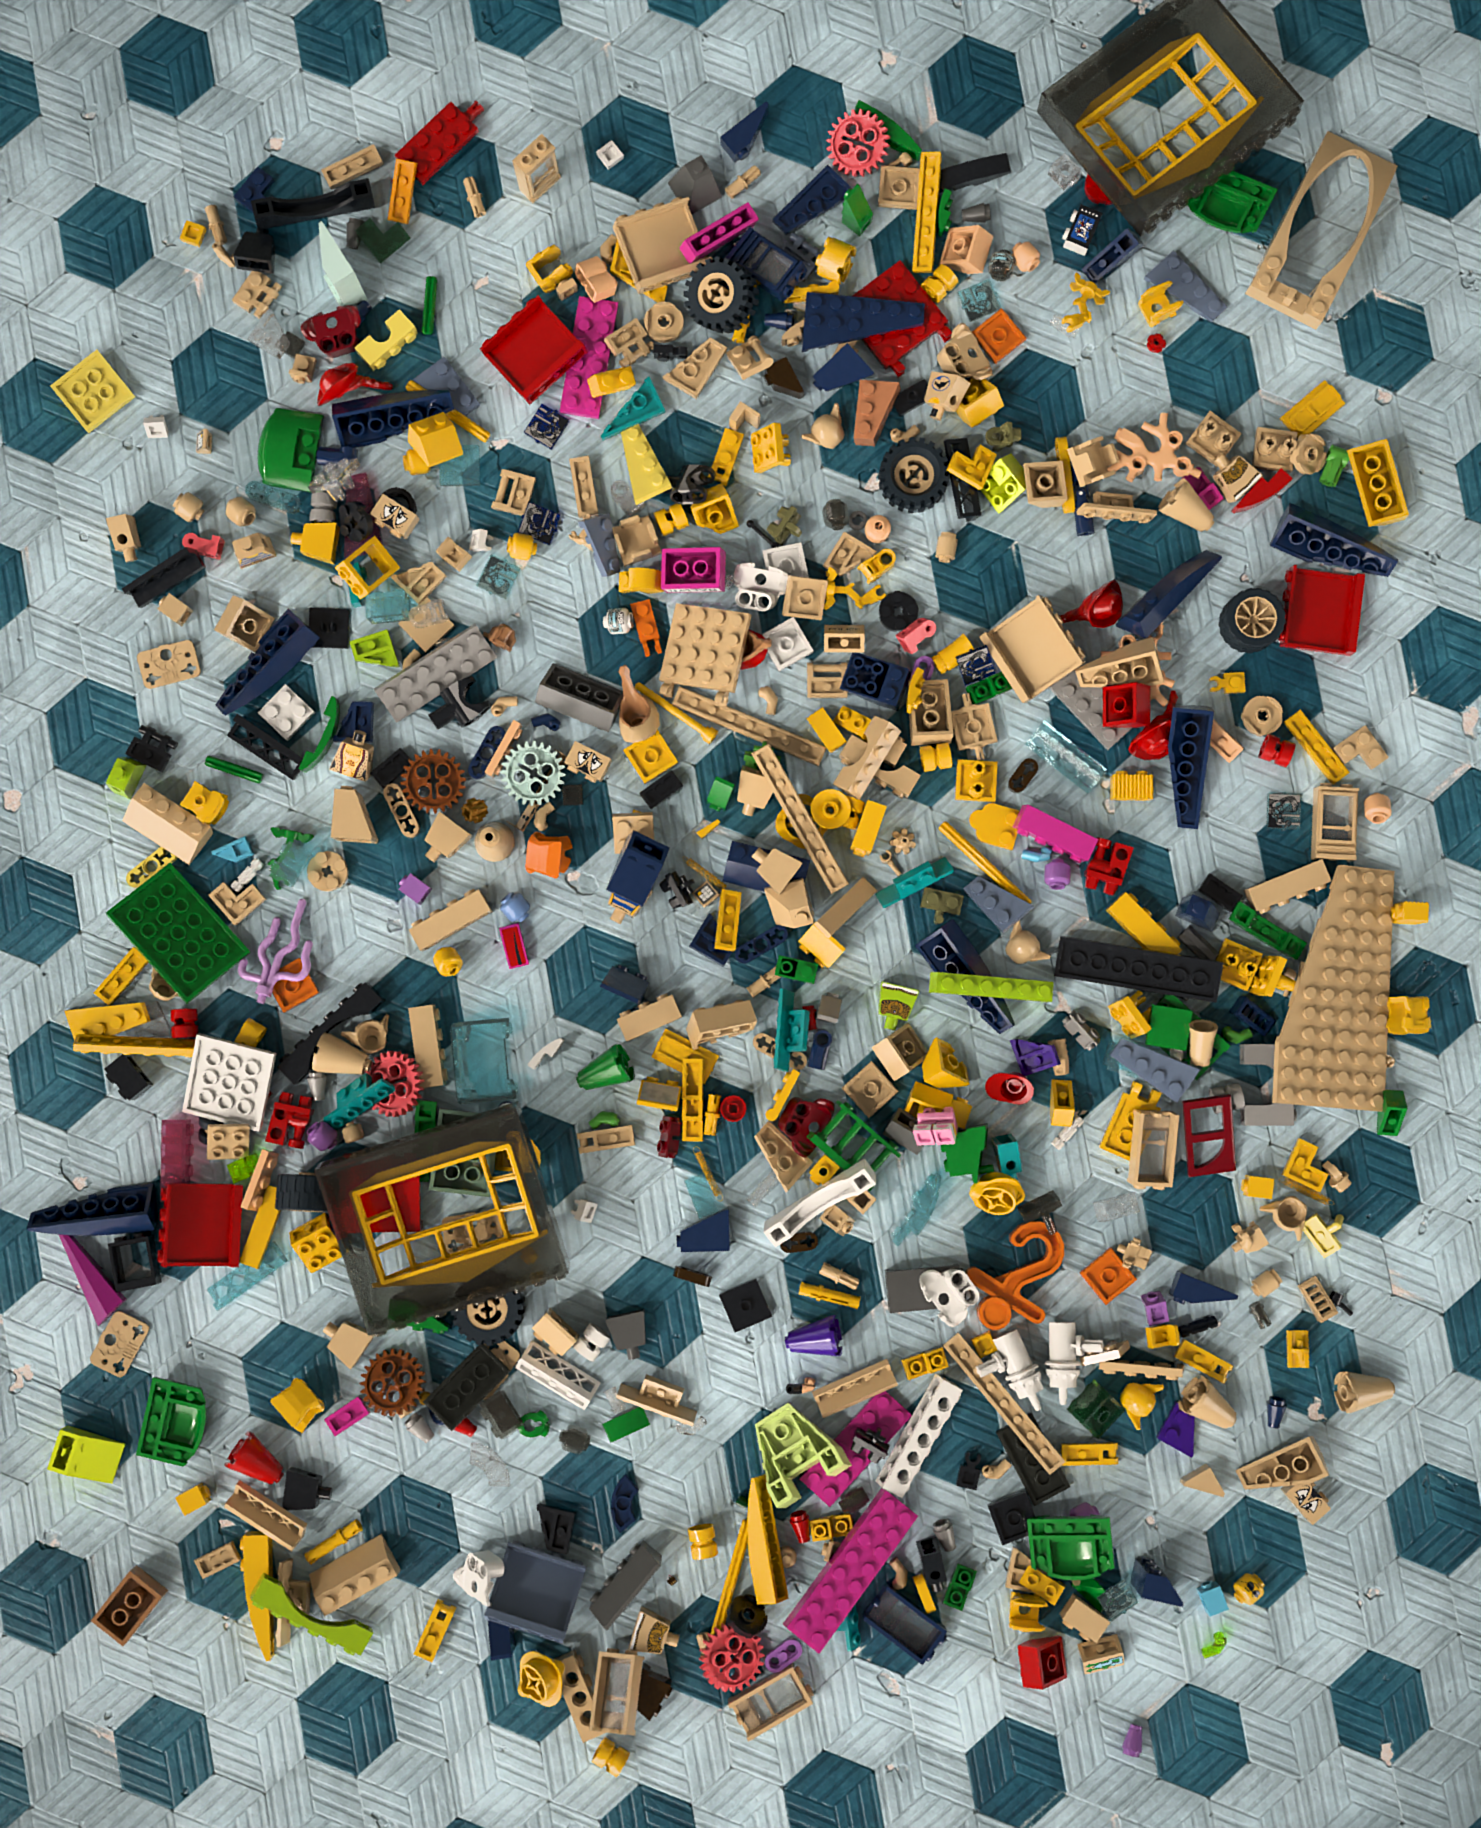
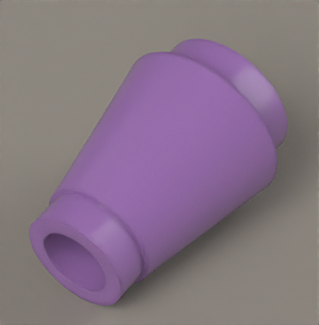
M1130 1724L1122 1744L1123 1754L1139 1758V1754L1142 1753L1143 1727Z

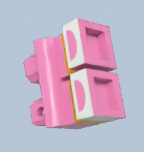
M945 1107L942 1112H936L933 1108H925L923 1113H918V1123L913 1127V1134L917 1145H935V1143L937 1145L955 1144L958 1125L952 1107Z

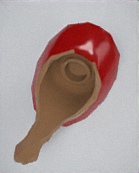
M749 629L740 669L753 668L765 659L768 648L772 646V640L770 638L765 639L762 634Z

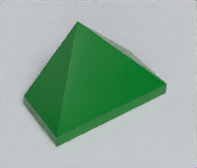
M1095 1578L1080 1580L1081 1582L1078 1586L1073 1585L1072 1582L1070 1583L1102 1613L1104 1608L1098 1597L1107 1592V1590Z

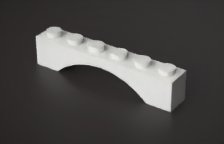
M865 1159L859 1161L764 1222V1234L777 1247L790 1239L800 1228L823 1210L846 1198L860 1195L876 1185V1173Z

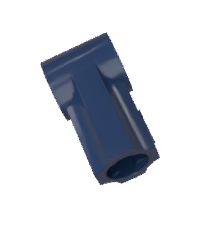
M347 446L340 447V449L319 447L317 450V464L338 467L346 471H355L358 449Z
M819 1029L813 1035L808 1067L825 1070L832 1042L831 1034L825 1029ZM821 1033H825L828 1036V1040L824 1044L817 1042V1036Z

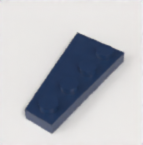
M827 165L772 219V222L785 235H788L844 202L843 197L845 193L852 187Z

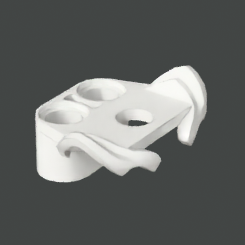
M740 563L736 565L733 583L739 590L735 597L736 603L742 608L758 611H767L774 608L780 595L785 594L789 574L773 566H769V570L755 568V563ZM759 573L766 576V583L763 585L758 584L756 581V576ZM744 593L749 594V596H750V601H749V603H747V602L744 601V599H743ZM764 596L769 599L768 606H765L762 603V598Z
M949 1269L940 1273L936 1270H927L919 1278L920 1286L927 1302L933 1301L940 1311L938 1317L950 1327H956L967 1317L969 1305H974L979 1300L978 1290L964 1271ZM957 1273L959 1281L954 1284L952 1278ZM967 1290H970L971 1297L966 1301L964 1294ZM942 1293H946L949 1297L945 1305H941L938 1301V1297Z
M489 1550L469 1553L465 1565L454 1571L453 1578L468 1595L475 1597L482 1605L490 1607L492 1603L489 1601V1595L494 1586L491 1578L503 1576L504 1563L501 1558Z

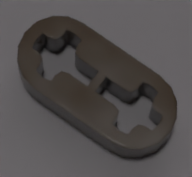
M1025 759L1018 766L1008 781V788L1011 792L1020 793L1027 787L1038 771V764L1035 760ZM1031 763L1034 771H1029L1024 775L1023 772L1026 769L1024 764L1028 765ZM1022 777L1023 780L1020 782L1022 788L1017 787L1015 789L1012 781H1017Z
M799 1232L790 1238L791 1241H798V1244L791 1245V1249H787V1246H783V1243L780 1244V1247L786 1253L810 1251L816 1248L818 1239L813 1232ZM810 1235L811 1239H815V1242H812L811 1246H807V1243L800 1244V1240H805L806 1236Z
M677 1265L673 1272L674 1277L710 1287L712 1280L710 1275Z

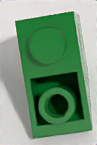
M779 955L774 975L814 984L818 964Z

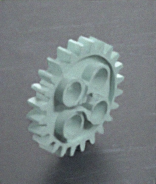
M527 741L524 742V748L517 744L518 751L510 749L512 756L505 755L504 757L508 762L501 763L502 766L506 767L505 770L500 771L501 774H505L501 781L507 782V785L503 788H510L511 791L508 796L516 795L514 801L522 798L523 805L527 800H529L530 806H533L535 800L538 805H541V799L548 803V796L556 797L553 792L554 790L561 791L558 784H564L560 777L566 776V774L561 773L560 770L565 768V766L558 764L562 758H555L557 751L550 753L551 746L544 749L543 742L538 747L536 746V741H533L531 746H529ZM527 754H531L535 758L532 765H527L524 761ZM521 763L529 770L535 768V773L546 779L548 784L543 783L537 777L530 778V773L518 767L517 764ZM544 765H549L552 769L549 776H545L541 772ZM516 771H521L524 774L522 782L515 781L514 773ZM533 782H538L541 785V790L538 793H534L531 790Z

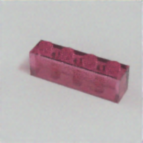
M191 1119L162 1120L160 1202H164V1200H161V1189L165 1188V1183H190V1177L193 1176V1165L190 1163L191 1156L194 1153V1146L191 1144L194 1125L191 1124Z

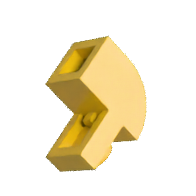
M629 568V571L619 572V592L630 593L640 591L647 594L664 592L661 589V571L651 568Z

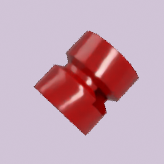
M1267 734L1261 745L1258 757L1268 762L1274 760L1276 765L1286 768L1292 759L1296 744L1287 740L1281 742L1279 737Z
M198 1009L170 1010L171 1021L174 1023L171 1027V1038L196 1037L198 1025L195 1024V1021L198 1020Z
M736 1095L724 1098L720 1106L723 1118L730 1122L741 1120L747 1110L744 1100Z

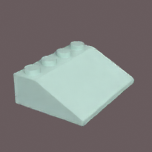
M322 221L319 222L322 267L326 273L323 277L338 305L356 306L363 300L367 301L368 299L352 267Z

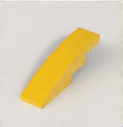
M683 1059L682 1141L703 1142V1059Z

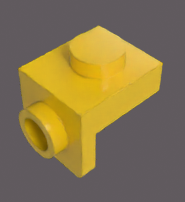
M1161 1324L1145 1328L1148 1348L1154 1349L1168 1345H1180V1334L1177 1325Z

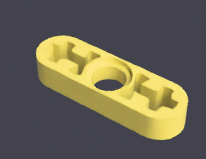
M158 848L128 872L126 876L128 885L138 888L169 863L172 864L176 861L177 857L171 854V858H163L164 864L162 865V862L156 856L162 858L166 853L164 848ZM150 861L157 862L158 867L154 872H150L147 868ZM144 871L146 874L149 875L148 877H146V875H142L139 878V883L132 882L134 880V874L139 876Z

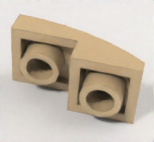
M804 319L793 325L783 334L781 340L782 347L786 345L792 347L801 341Z

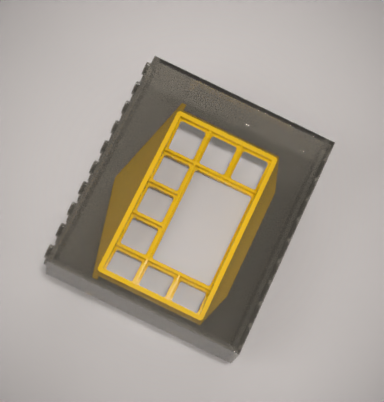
M1164 0L1042 92L1037 113L1141 237L1145 233L1150 234L1161 221L1166 222L1175 210H1182L1192 197L1194 199L1199 197L1203 193V189L1208 185L1212 187L1216 184L1221 175L1229 174L1238 162H1245L1254 150L1257 152L1262 149L1266 141L1270 138L1272 140L1275 139L1284 127H1291L1297 121L1296 116L1302 111L1300 108L1304 100L1220 0ZM1198 43L1211 60L1191 79L1177 62ZM1214 66H1217L1227 77L1229 83L1209 101L1196 84ZM1172 68L1202 103L1203 107L1136 157L1104 118L1168 69ZM1236 88L1248 102V105L1226 121L1214 106L1229 91ZM1206 112H1209L1220 127L1202 140L1190 125ZM1097 123L1111 138V140L1099 146L1084 131V129ZM1181 131H1185L1196 145L1177 159L1166 146V143ZM1115 145L1118 146L1130 161L1118 168H1115L1103 154V151ZM1160 149L1171 164L1152 177L1141 162ZM1136 168L1147 182L1139 189L1133 190L1121 173Z
M519 1101L321 1162L314 1169L368 1336L375 1335V1337L386 1334L387 1330L393 1328L395 1331L407 1327L406 1324L412 1322L420 1324L425 1322L428 1317L434 1316L439 1318L446 1315L447 1311L455 1310V1312L466 1309L467 1305L473 1303L475 1306L487 1302L486 1299L492 1297L500 1299L505 1297L508 1292L514 1291L519 1293L526 1290L527 1286L534 1285L538 1287L546 1284L547 1280L553 1278L555 1281L561 1280L566 1277V1274H569L570 1261ZM506 1150L513 1173L493 1177L485 1155ZM479 1157L495 1208L408 1235L391 1184ZM515 1179L523 1201L501 1205L495 1183ZM384 1186L391 1209L367 1218L360 1195ZM524 1208L532 1231L510 1234L504 1212ZM393 1215L401 1237L376 1247L370 1224ZM497 1215L504 1237L479 1244L472 1222ZM466 1225L473 1246L449 1254L441 1232ZM434 1234L441 1256L416 1263L410 1241ZM403 1244L410 1266L386 1276L379 1254Z

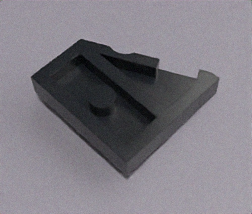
M541 1503L537 1504L536 1508L540 1514L541 1528L545 1534L547 1550L567 1555L569 1553L576 1512Z

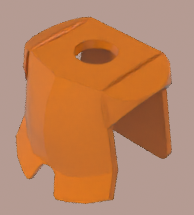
M534 832L527 844L526 871L530 874L536 871L552 878H558L559 872L565 873L571 862V858L565 856V851L572 849L569 837L545 836L541 832Z

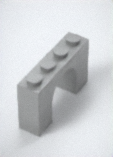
M1239 1044L1240 1064H1261L1269 1066L1274 1070L1275 1044ZM1271 1101L1263 1105H1245L1244 1108L1240 1109L1241 1125L1294 1126V1121L1297 1120V1112L1292 1104L1272 1103Z

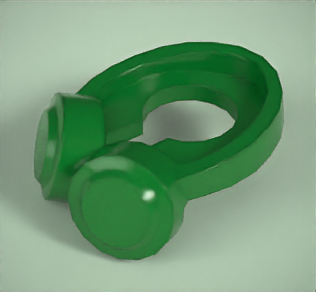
M541 1410L523 1415L518 1421L519 1432L523 1436L530 1438L540 1435L546 1437L550 1430L548 1416ZM528 1419L543 1423L542 1426L535 1427L533 1431H527L524 1428V1423Z

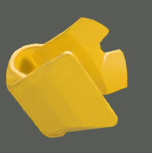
M299 1378L293 1379L288 1388L277 1394L270 1401L285 1420L301 1433L304 1432L314 1416L325 1409L324 1403Z

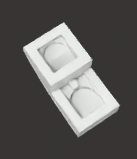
M559 1038L547 1044L536 1053L527 1065L532 1069H536L546 1054L554 1057L565 1040Z

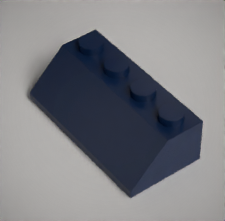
M732 841L722 882L765 892L764 888L770 887V885L756 871L761 864L752 858L753 854L760 847ZM760 848L767 854L771 852V850ZM789 855L803 863L790 881L803 878L805 882L810 860Z

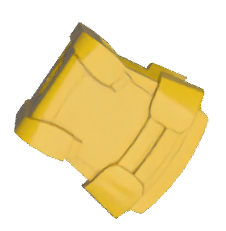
M556 245L547 247L526 263V267L545 293L554 291L558 283L569 279L571 274H573V269L568 263L561 264L543 280L537 271L548 263L555 261L561 255V251Z
M1166 281L1153 286L1141 295L1138 305L1151 328L1169 317L1176 316V311L1184 303L1181 300L1170 304L1166 297L1165 291L1173 284L1172 281ZM1159 304L1162 309L1154 313L1151 306Z
M194 781L180 805L193 811L203 824L205 822L208 825H215L226 812L229 801L227 800L228 795L215 790L210 791L204 785Z
M1427 996L1388 997L1387 1007L1389 1013L1386 1028L1389 1033L1404 1035L1429 1032L1431 1019L1427 1014L1430 1008Z
M1011 1591L1009 1627L1022 1632L1044 1631L1046 1627L1038 1623L1039 1607H1048L1047 1602L1035 1593L1032 1595ZM1019 1606L1030 1607V1611L1022 1614L1019 1612Z

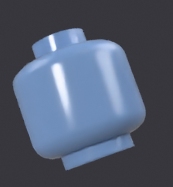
M511 892L500 901V910L509 921L515 922L518 920L522 922L529 916L527 912L530 909V904L522 894Z

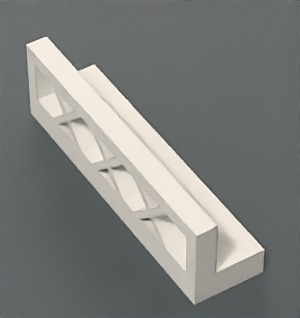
M532 1340L515 1367L583 1410L586 1409L601 1383ZM531 1348L539 1352L540 1358L534 1359L528 1355ZM547 1361L555 1362L558 1369L552 1370L549 1368ZM570 1371L574 1374L575 1379L569 1380L565 1378L564 1372ZM588 1382L594 1387L591 1392L583 1389L581 1383Z

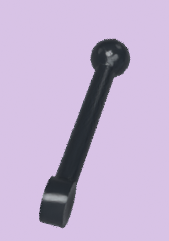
M752 520L747 521V527L753 528L771 545V548L779 547V544L770 540L754 525Z

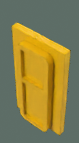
M1324 380L1280 417V420L1289 431L1297 432L1298 439L1300 435L1311 434L1345 405V402L1341 399V395L1336 389Z
M665 1029L651 1057L681 1073L683 1059H703V1084H705L710 1073L713 1071L719 1055L699 1045L698 1049L693 1050L690 1040Z

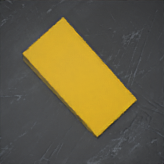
M718 819L696 832V834L703 839L720 824V821Z

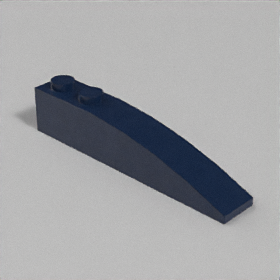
M450 390L408 391L332 404V417L341 447L357 448L382 443L388 437L404 433V430L409 428V424L441 412L446 414L454 410Z
M1289 503L1280 518L1270 543L1271 547L1306 562H1321L1326 566L1337 565L1347 570L1358 569L1362 570L1363 573L1389 577L1398 563L1397 558L1358 534L1292 503Z
M1205 550L1176 567L1145 593L1115 624L1116 627L1147 639L1217 565L1222 556Z
M288 608L258 642L260 647L255 653L251 652L248 656L249 663L244 669L240 668L237 672L235 683L229 684L215 704L217 708L226 716L261 695L279 681L296 663L301 661L307 651L318 641V635Z
M1187 705L1176 706L1172 710L1168 753L1177 826L1180 828L1198 829L1214 717L1212 707Z
M953 918L915 945L934 972L992 977L980 955ZM961 995L968 1001L966 1004L980 1012V1017L998 1034L1005 1032L1015 1025L1004 998Z
M154 1183L115 1187L108 1189L107 1193L98 1196L96 1193L88 1195V1199L78 1202L76 1199L68 1201L65 1206L58 1207L55 1205L31 1212L27 1230L48 1234L82 1236L115 1235L155 1230L158 1215Z

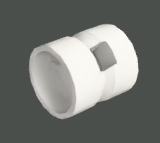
M589 1323L583 1332L584 1337H579L573 1348L583 1357L594 1362L600 1354V1348H604L611 1338L601 1328L593 1323Z

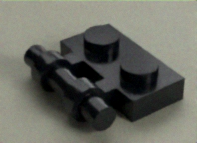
M141 725L138 732L144 734L142 740L134 737L125 754L163 773L172 756L166 753L165 750L167 747L175 750L178 742L172 740V737L156 732V729ZM151 739L160 742L158 748L149 744Z

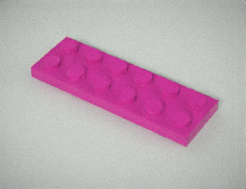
M579 296L573 335L585 345L588 353L566 372L560 413L599 419L603 396L592 397L587 379L596 373L608 370L611 350L604 342V339L614 332L619 306L618 302L600 300L594 303L588 297Z
M887 1391L871 1397L834 1439L843 1448L852 1466L836 1476H828L819 1462L806 1470L799 1479L831 1507L871 1462L867 1458L870 1452L868 1449L864 1448L861 1453L851 1450L854 1432L857 1427L865 1431L868 1428L875 1431L877 1427H880L882 1429L880 1435L885 1437V1443H888L909 1420L912 1414Z

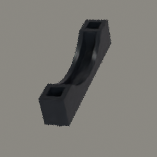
M369 178L350 181L334 191L310 198L281 199L266 197L251 200L258 230L375 208Z
M369 983L358 984L353 989L354 994L350 998L345 997L338 1004L339 1008L335 1012L330 1011L323 1018L325 1021L320 1026L316 1025L309 1031L310 1036L306 1040L301 1039L294 1046L295 1050L291 1054L287 1053L279 1060L281 1064L277 1068L294 1085L299 1084L313 1070V1056L319 1048L316 1046L323 1033H329L338 1024L350 1018L372 1014L385 1001Z

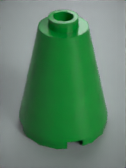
M615 1044L581 1069L576 1080L579 1087L585 1090L627 1083L635 1079L633 1066L629 1067L628 1061L630 1058L622 1045Z

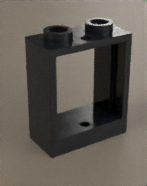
M146 1232L134 1234L132 1239H127L126 1236L114 1238V1242L108 1244L116 1292L162 1283L154 1235L147 1236ZM146 1242L152 1276L125 1281L120 1246Z

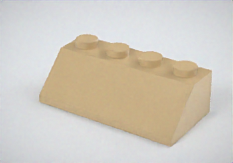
M145 783L132 797L122 820L188 865L191 864L213 835L211 826L205 822L203 824L196 816Z
M380 1534L310 1573L309 1577L314 1598L323 1615L326 1616L396 1577L401 1569L383 1535Z

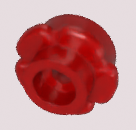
M1152 334L1147 339V348L1153 353L1161 352L1166 346V340L1163 339L1161 334Z

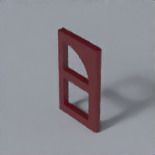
M1231 1094L1183 1100L1188 1176L1195 1177L1236 1171ZM1221 1105L1223 1129L1192 1133L1191 1109ZM1223 1139L1219 1152L1211 1160L1194 1166L1193 1143Z

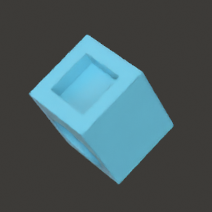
M1216 1581L1203 1582L1201 1587L1196 1588L1205 1612L1210 1617L1229 1610L1221 1587Z

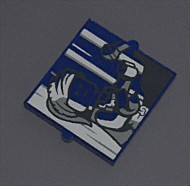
M541 404L526 427L524 434L534 439L537 444L541 443L552 450L570 420L560 415L557 410H552L546 405Z
M528 502L524 514L521 515L522 520L517 533L531 535L534 540L550 545L554 533L557 532L556 527L561 514Z
M987 645L974 650L970 649L969 652L955 657L965 686L996 674Z

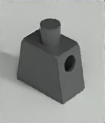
M641 1309L606 1317V1324L616 1349H626L628 1360L640 1358L638 1346L646 1344L645 1310Z

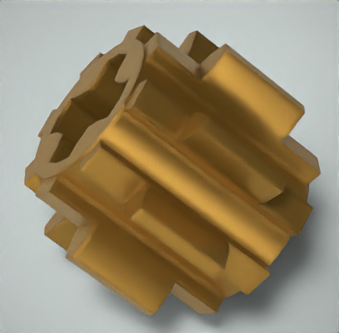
M475 797L466 800L467 803L461 807L462 816H464L465 820L473 821L475 824L483 821V818L488 814V807L484 803L485 801L476 800Z

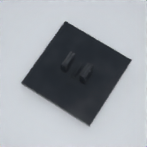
M309 608V627L319 637L312 648L348 649L350 609Z

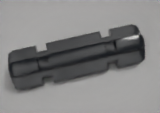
M1210 1316L1206 1320L1201 1319L1188 1323V1326H1179L1178 1331L1180 1337L1184 1338L1190 1336V1334L1193 1335L1206 1331L1208 1328H1215L1218 1326V1321L1215 1316Z

